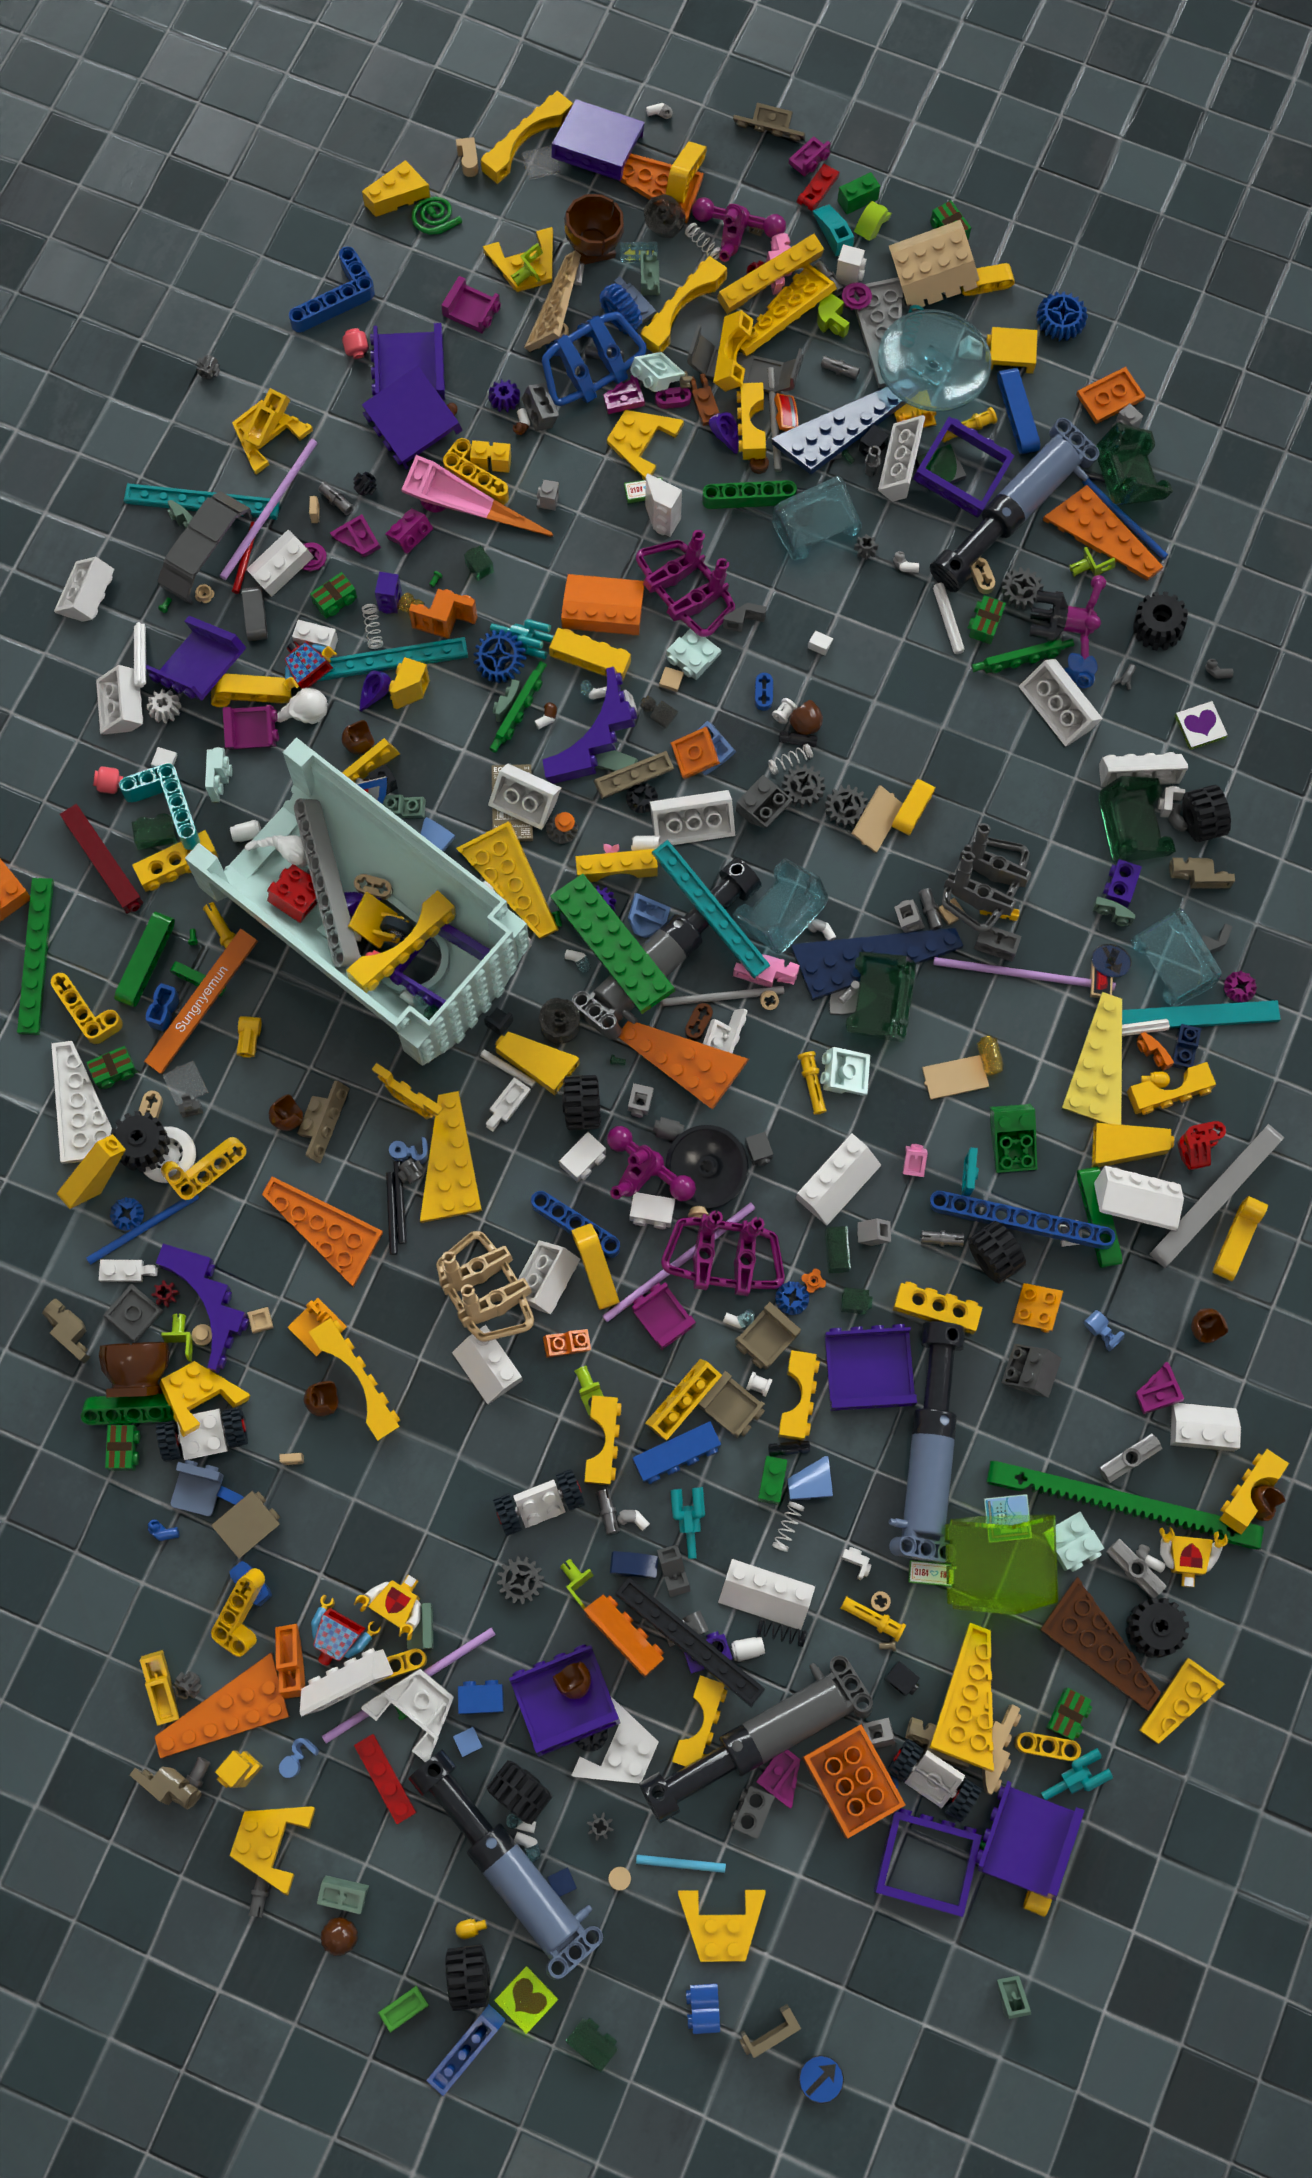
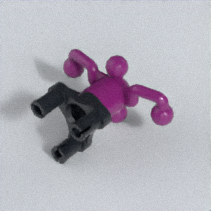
M1096 575L1092 578L1091 586L1093 591L1086 608L1068 606L1063 592L1055 591L1054 593L1038 590L1036 602L1052 604L1053 608L1048 610L1032 607L1031 612L1039 613V615L1030 614V619L1047 621L1049 627L1031 624L1029 636L1045 638L1046 641L1054 642L1063 631L1081 634V656L1085 660L1089 657L1088 636L1101 625V620L1093 609L1101 590L1106 586V579L1101 575Z

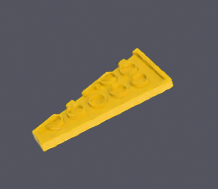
M810 264L803 267V271L800 274L796 273L793 276V282L789 286L784 287L767 306L768 311L764 315L760 314L758 316V322L752 327L751 336L741 345L739 351L745 356L755 352L757 348L768 342L773 336L784 330L789 324L799 319L801 315L815 307L817 303L837 289L835 283Z
M508 821L456 848L494 890L507 901L509 906L540 939L559 930L511 822Z
M459 1091L438 1095L437 1104L443 1107L439 1115L435 1116L420 1223L482 1211Z
M969 1623L929 1748L993 1772L991 1630Z

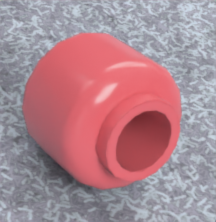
M358 328L345 332L342 338L345 353L348 356H353L354 359L364 357V353L369 349L366 334Z
M101 766L98 771L95 770L93 786L96 787L98 792L115 794L118 788H120L119 783L123 776H119L117 768Z

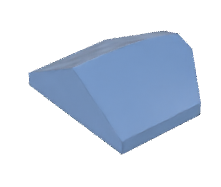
M635 893L628 915V921L634 934L643 938L652 936L667 922L670 907Z

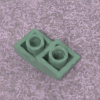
M172 500L167 501L170 507L167 512L172 521L176 519L178 525L183 524L186 529L193 518L191 514L178 503Z
M512 679L511 686L506 688L505 696L500 695L499 701L494 703L493 713L496 715L497 722H501L507 716L519 696L521 690L520 681Z
M614 750L595 755L598 766L595 768L614 772L637 763L638 760Z
M403 795L385 796L383 805L399 818L425 817L426 799L424 797L404 798Z
M1097 897L1093 903L1092 911H1096L1101 915L1112 914L1111 922H1115L1119 926L1131 925L1135 919L1133 912L1112 900Z

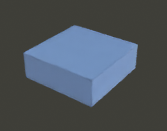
M474 1727L453 1736L462 1757L483 1747Z

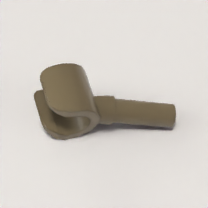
M684 371L686 374L680 377V387L691 388L690 381L692 376H688V372Z

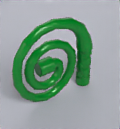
M441 197L426 198L416 204L412 211L414 226L428 235L442 234L462 223L460 216L446 222L452 214V207L447 200ZM432 201L442 202L448 208L446 216L439 221H430L425 217V210L430 217L435 219L441 218L444 215L445 208L443 205ZM424 205L420 212L421 219L425 223L436 225L437 227L426 228L421 226L416 220L418 208ZM433 207H439L441 212L436 214Z

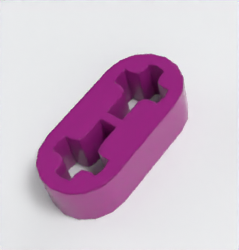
M668 388L658 391L655 396V403L661 409L685 407L691 402V392L688 388ZM665 396L666 401H663L661 397Z

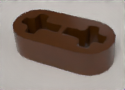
M700 1003L694 1009L685 1028V1035L688 1039L696 1041L703 1036L712 1019L713 1011L710 1005ZM706 1009L708 1016L704 1015L702 1020H699V1011ZM696 1023L699 1024V1033L692 1035L690 1028L693 1029Z

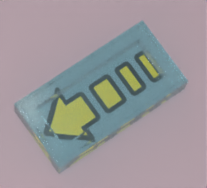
M620 242V262H640V251H646L647 257H652L653 252L657 253V242Z

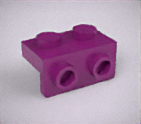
M813 136L789 158L788 164L805 177L809 172H813L822 160L825 161L829 157L831 143L827 141L823 144Z
M411 508L396 524L391 526L385 535L388 540L399 544L405 553H409L433 530V527L425 514Z

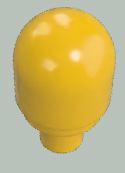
M1166 1072L1150 1073V1076H1141V1083L1150 1080L1158 1088H1165L1170 1083V1076Z
M475 1919L461 1921L456 1926V1935L460 1939L473 1938L479 1934L478 1931L487 1929L486 1920L476 1922Z

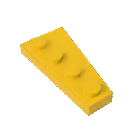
M384 738L342 773L356 783L358 778L364 779L368 776V773L388 763L400 753Z

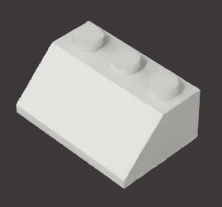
M647 473L645 506L652 527L657 533L671 537L681 520L682 490Z
M287 530L246 570L272 597L314 556L292 532Z
M96 556L76 561L54 612L82 622L93 620L98 613L97 608L100 602L105 597L106 587L112 581L114 568Z
M117 665L96 680L100 734L103 735L131 732L143 724L142 698L140 687L134 684V669Z
M507 763L499 771L488 806L542 830L556 805L561 787Z
M539 1240L518 1280L525 1278L531 1288L532 1293L526 1297L529 1306L551 1314L573 1272L576 1270L580 1258L564 1247Z
M486 1325L480 1328L483 1333L490 1332ZM472 1334L452 1352L487 1404H490L523 1381L522 1376L496 1339L482 1342Z
M1183 1403L1172 1405L1170 1445L1224 1451L1240 1449L1241 1426L1237 1409Z

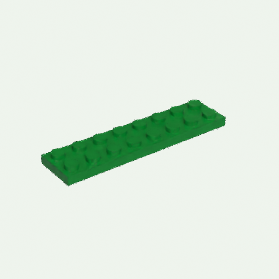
M581 874L550 895L551 900L641 1014L675 992L673 985L584 874Z

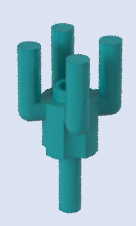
M530 619L525 620L524 626L515 623L510 628L491 624L490 631L496 630L499 633L500 629H503L505 634L510 631L512 636L517 635V641H522L523 643L521 648L526 649V652L523 654L542 659L547 658L548 653L539 649H542L543 641L551 643L554 635L535 631L534 629L549 633L551 625Z
M703 1487L692 1488V1506H683L682 1489L671 1490L672 1515L674 1520H679L680 1533H686L688 1559L697 1558L695 1532L701 1531L700 1518L705 1516Z
M1098 1748L1074 1760L1072 1768L1061 1774L1064 1779L1062 1782L1041 1792L1044 1800H1048L1068 1788L1071 1794L1083 1788L1085 1791H1091L1113 1779L1109 1768L1092 1776L1087 1767L1102 1758Z

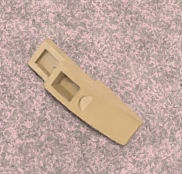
M1013 1704L1009 1705L1001 1723L993 1721L994 1771L990 1772L982 1769L984 1791L989 1795H992L993 1791H998L1002 1782L999 1779L1002 1771H1007L1011 1762L1008 1759L1010 1753L1004 1751L1003 1747L1009 1745L1012 1735L1009 1734L1012 1726L1016 1727L1021 1718V1715L1018 1714L1020 1708Z

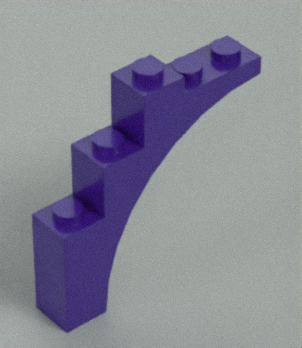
M614 667L606 668V696L601 712L592 727L570 748L557 755L542 759L545 778L548 782L555 784L596 774L595 767L598 766L595 755L616 750L617 736L615 731L635 727L634 719H637L635 707H631L630 703L626 701L625 693L621 691L620 687L623 684L621 673H617Z
M162 1244L156 1264L160 1268L172 1272L188 1282L205 1305L212 1331L211 1355L207 1368L219 1374L220 1369H224L227 1357H225L226 1351L232 1347L234 1341L232 1334L241 1336L242 1331H246L249 1324L248 1316L243 1311L225 1306L231 1300V1288L226 1284L208 1279L212 1277L215 1270L214 1261L210 1257Z

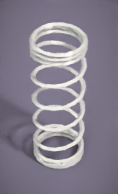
M691 223L686 228L685 235L692 237L693 241V236L700 231V227L697 228L696 223ZM704 232L699 236L697 241L693 242H697V246L702 247V251L707 252V256L709 257L708 251H710L715 246V242L709 246L707 251H704L703 246H705L710 241L709 237L704 241L702 246L698 245V241H700L705 236ZM720 247L715 248L710 256L713 258L722 249ZM718 253L714 259L717 260L720 254Z
M366 604L362 607L364 618H366L364 614H373L377 611L375 604ZM371 615L366 619L374 620L377 619L379 616ZM373 622V623L368 624V625L366 626V628H365V631L368 632V631H367V627H368V626H370V627H376V626H379L380 623H379V622ZM375 629L368 632V634H378L381 630ZM377 636L369 639L368 647L371 649L381 648L383 646L382 637ZM376 642L381 643V644H379V645H370V644L376 643Z
M808 744L803 745V751L800 748H796V754L793 751H789L788 756L782 754L781 760L775 757L774 761L772 759L768 760L771 772L774 775L779 773L775 762L776 759L781 762L784 770H786L783 763V755L787 757L793 767L790 752L795 755L800 764L797 749L803 753L806 760L805 752L809 759L813 758L810 746Z
M791 1501L788 1503L787 1506L794 1513H784V1515L791 1521H781L782 1525L788 1529H778V1532L786 1538L775 1537V1540L777 1542H773L772 1544L773 1547L785 1552H788L789 1547L779 1542L776 1538L785 1539L789 1541H792V1539L781 1533L779 1530L795 1533L794 1530L787 1527L785 1524H783V1522L798 1524V1522L792 1520L786 1514L802 1516L798 1512L791 1509L789 1506L797 1510L804 1511V1507L802 1505H799Z

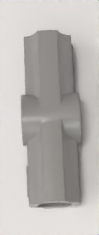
M1151 1433L1099 1467L1100 1474L1110 1484L1162 1450L1161 1443ZM1127 1453H1130L1135 1457L1134 1464H1130L1127 1462Z
M1120 1538L1106 1551L1125 1571L1127 1577L1133 1579L1151 1598H1156L1166 1588V1585L1148 1568L1147 1563L1138 1558ZM1133 1563L1140 1566L1141 1572L1139 1575L1132 1572L1131 1567Z

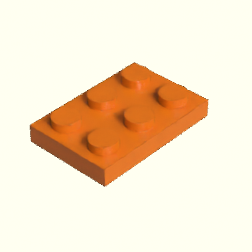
M1126 367L1078 390L1076 394L1095 424L1118 414L1128 404L1133 406L1145 399V394Z

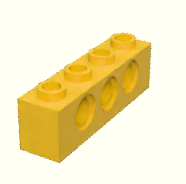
M206 830L198 833L200 844L218 858V854ZM179 842L132 864L145 892L156 890L161 884L166 882H173L180 875L192 873L185 860V857L192 850L185 849L182 843ZM175 860H181L178 865H172ZM156 869H162L161 873L154 874Z
M912 1282L900 1284L893 1311L929 1322L939 1321L962 1325L965 1327V1332L972 1335L976 1332L983 1308L978 1306L977 1302L972 1300L964 1302L958 1300V1297L952 1294H946L945 1296L937 1294L938 1291L935 1289L925 1288L924 1290L918 1288L917 1284ZM912 1297H921L923 1300V1304H914L912 1301ZM933 1303H941L943 1310H934ZM953 1309H961L963 1317H956L953 1314Z
M699 1359L645 1424L659 1437L668 1440L721 1378L722 1374L709 1362Z

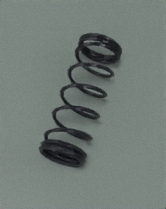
M760 1619L756 1635H761V1631L764 1624L763 1635L765 1638L773 1623V1640L775 1639L777 1632L781 1626V1642H783L790 1628L789 1643L792 1644L794 1637L798 1631V1646H804L807 1634L806 1630L802 1631L800 1637V1630L798 1628L795 1631L794 1636L791 1640V1627L789 1626L782 1639V1624L779 1625L774 1635V1622H771L765 1634L766 1621L765 1619Z

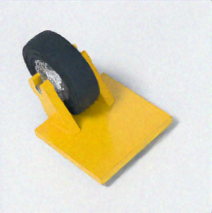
M365 892L348 925L350 929L378 949L382 947L384 941L402 942L414 929L408 920L405 921L404 917L397 916L398 914L368 892Z

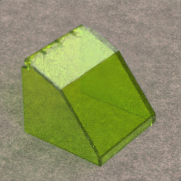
M1055 1515L977 1516L950 1519V1524H945V1540H951L950 1544H945L946 1562H951L950 1566H946L947 1584H952V1587L947 1588V1604H953V1609L1016 1615L1058 1602Z

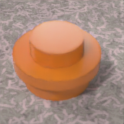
M562 812L555 818V826L559 831L568 832L575 825L574 817L570 813Z

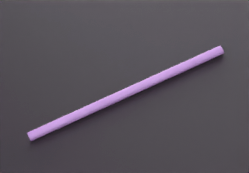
M314 439L309 441L221 572L220 577L226 580L317 445Z
M934 957L933 965L1091 987V979L938 957ZM1114 982L1112 983L1113 991L1115 990L1116 983Z
M750 1202L726 1222L738 1223L755 1210L754 1205ZM717 1229L715 1240L727 1230ZM695 1245L670 1265L679 1268L690 1260L695 1252ZM664 1269L602 1317L606 1322H609L630 1306L634 1300L647 1293L653 1286L660 1283L670 1274Z
M489 1628L425 1669L424 1672L431 1677L496 1634L492 1628ZM363 1710L324 1734L322 1736L323 1740L327 1744L369 1717V1715Z

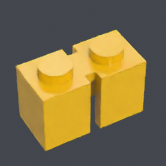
M472 440L470 462L488 471V458H491L492 471L509 473L511 445L493 442V446H490L489 442Z

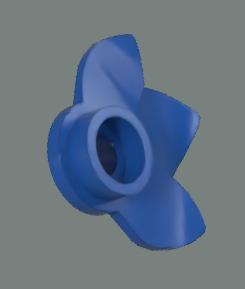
M1070 653L1068 657L1069 667L1064 668V670L1080 688L1091 687L1095 681L1094 674L1098 669L1095 658L1089 656L1084 660L1081 655Z

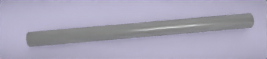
M769 367V387L774 388V368ZM769 391L773 438L779 435V426L775 418L778 410L774 401L776 393ZM773 445L774 471L781 472V451Z
M784 986L665 998L662 1001L664 1007L760 997L766 990L774 991L779 995L784 994Z

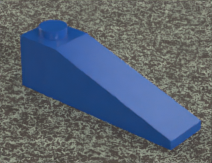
M488 2004V2007L483 2010L426 2081L444 2096L506 2019Z

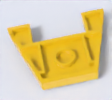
M552 227L536 231L543 254L531 262L530 265L538 274L541 280L539 282L534 276H529L518 286L512 279L511 275L524 266V262L520 257L524 253L505 258L499 242L483 246L484 254L489 256L494 266L499 268L504 278L516 292L552 283ZM533 251L529 257L533 256L536 251Z
M263 400L232 422L255 475L269 466L268 460L258 450L282 431L288 428L300 441L313 431L310 424H304L298 418L284 413L273 432L261 447L244 440L243 436L259 403L262 404Z
M625 410L608 436L607 444L622 459H625L631 465V468L642 476L643 480H646L647 473L653 475L656 465L641 458L653 436L657 430H660L676 438L684 425V421Z
M378 1063L372 1068V1071L378 1074L379 1080L385 1083V1087L394 1098L425 1119L435 1117L442 1111L443 1107L420 1092L415 1094L404 1081L399 1083L394 1080L392 1073Z
M195 1361L162 1378L160 1381V1387L168 1405L171 1406L174 1412L173 1417L178 1422L180 1433L183 1437L199 1429L200 1422L189 1412L191 1409L218 1394H221L233 1408L247 1402L250 1398L249 1393Z
M315 1807L244 1811L230 1857L288 1896L294 1874L274 1869L273 1865L286 1825L292 1824L310 1829L316 1810Z
M678 1890L700 1962L746 1961L766 1890H745V1914L699 1915L698 1890Z

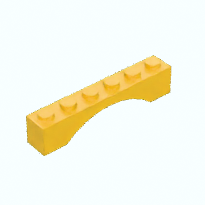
M558 91L548 96L541 106L536 107L531 115L524 118L502 141L497 142L490 152L482 156V172L495 183L501 182L510 173L511 164L518 148L528 138L540 131L561 127L573 103Z
M814 233L719 291L717 299L728 315L773 282L819 259L823 254L824 248Z
M711 256L699 264L696 272L690 274L686 283L676 290L674 297L666 301L661 312L656 313L652 322L642 329L640 335L648 350L653 353L663 352L669 346L671 327L677 314L688 302L696 297L716 292L727 279V267Z
M437 890L423 902L416 926L401 943L383 953L361 956L346 969L348 978L364 992L373 991L384 977L387 978L394 972V968L399 964H404L415 950L418 951L424 946L425 941L430 937H435L441 927L454 920L456 915L455 906Z
M330 1318L309 1331L321 1351L341 1359L359 1378L367 1401L366 1423L378 1441L399 1427L398 1422L401 1420L394 1410L390 1412L386 1404L389 1401L383 1392L378 1393L374 1386L378 1384L372 1374L367 1376L363 1370L366 1365L361 1357L354 1356L351 1350L355 1349L349 1338L344 1340L340 1332L343 1329L337 1320L332 1321Z

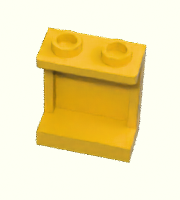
M992 327L991 334H987L986 346H989V351H986L985 363H988V370H992L993 365L1026 367V373L1033 374L1036 366L1037 330Z

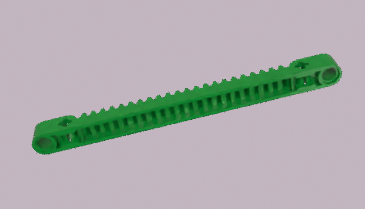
M990 1461L986 1483L1014 1491H1022L1031 1486L1033 1493L1040 1489L1041 1495L1048 1491L1049 1497L1056 1493L1057 1499L1065 1495L1066 1501L1073 1497L1074 1503L1082 1500V1505H1086L1090 1501L1091 1507L1098 1504L1099 1509H1103L1107 1505L1108 1511L1115 1508L1116 1513H1120L1124 1510V1515L1132 1512L1133 1517L1141 1515L1143 1520L1149 1516L1151 1522L1157 1519L1159 1524L1166 1520L1167 1526L1174 1523L1175 1527L1178 1528L1183 1525L1184 1530L1191 1527L1192 1532L1200 1530V1534L1208 1532L1209 1536L1219 1532L1221 1540L1227 1534L1229 1544L1261 1550L1264 1527L1250 1523L1242 1535L1231 1528L1234 1534L1230 1535V1532L1227 1531L1229 1526L1219 1520L1221 1517L1219 1515L1003 1462ZM1019 1474L1021 1479L1024 1480L1021 1484H1018V1480L1015 1479Z

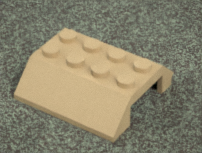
M961 220L889 245L907 307L910 305L924 307V299H927L929 305L943 300L941 294L945 292L946 298L961 293L960 286H963L965 292L977 288L976 282L979 281V276Z

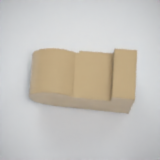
M474 137L456 139L458 156H463L461 160L463 174L467 177L477 175L478 160Z

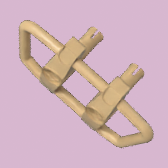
M473 1231L438 1259L436 1267L442 1290L445 1295H449L458 1311V1318L463 1327H467L479 1341H491L528 1331L534 1324V1316L526 1299L532 1293L530 1286L525 1278L519 1280L516 1278L509 1266L513 1259L506 1246L497 1249L483 1232ZM473 1240H479L488 1250V1253L473 1258L460 1267L456 1261V1255ZM502 1269L510 1284L493 1290L478 1299L473 1286L484 1283ZM458 1291H461V1294L463 1296L462 1301L459 1295L457 1294ZM501 1301L500 1304L494 1305L495 1302ZM518 1303L526 1319L523 1324L483 1333L476 1326V1324L504 1315Z

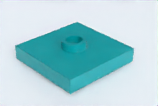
M970 1147L964 1157L961 1191L963 1196L970 1197L975 1189V1180L978 1179L979 1168L976 1167L978 1148Z

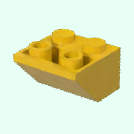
M404 657L402 663H399L397 666L395 680H392L389 685L390 699L395 709L422 699L430 682L427 664Z

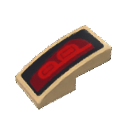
M1092 960L1090 997L1100 998L1102 992L1112 995L1113 977L1098 971ZM1109 962L1111 967H1107V969L1113 972L1112 962Z

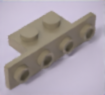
M757 103L753 119L737 115L733 116L734 122L739 127L747 128L748 125L754 127V130L758 132L768 130L772 132V135L778 137L787 135L790 136L789 139L794 141L805 140L804 132L789 129L793 115L792 111Z
M334 1081L328 1098L311 1097L303 1122L297 1133L302 1137L312 1138L306 1156L316 1163H321L349 1092V1088L340 1081Z

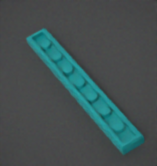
M127 483L124 502L125 504L170 508L167 501L172 500L186 510L198 511L203 502L208 497H213L216 493ZM227 494L249 507L252 517L256 518L260 516L271 499ZM280 500L267 519L277 520Z
M465 637L330 658L331 661L329 663L333 669L318 681L368 674L371 671L397 669L398 664L402 663L404 657L424 664L468 658Z
M668 840L652 851L651 854L754 979L770 967L768 961Z
M1278 1000L1122 1010V1025L1167 1019L1170 1025L1169 1029L1180 1028L1181 1024L1203 1027L1279 1022L1281 1020Z

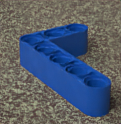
M343 247L339 251L341 267L349 282L292 308L289 312L291 327L295 332H304L374 297L373 280L352 247Z

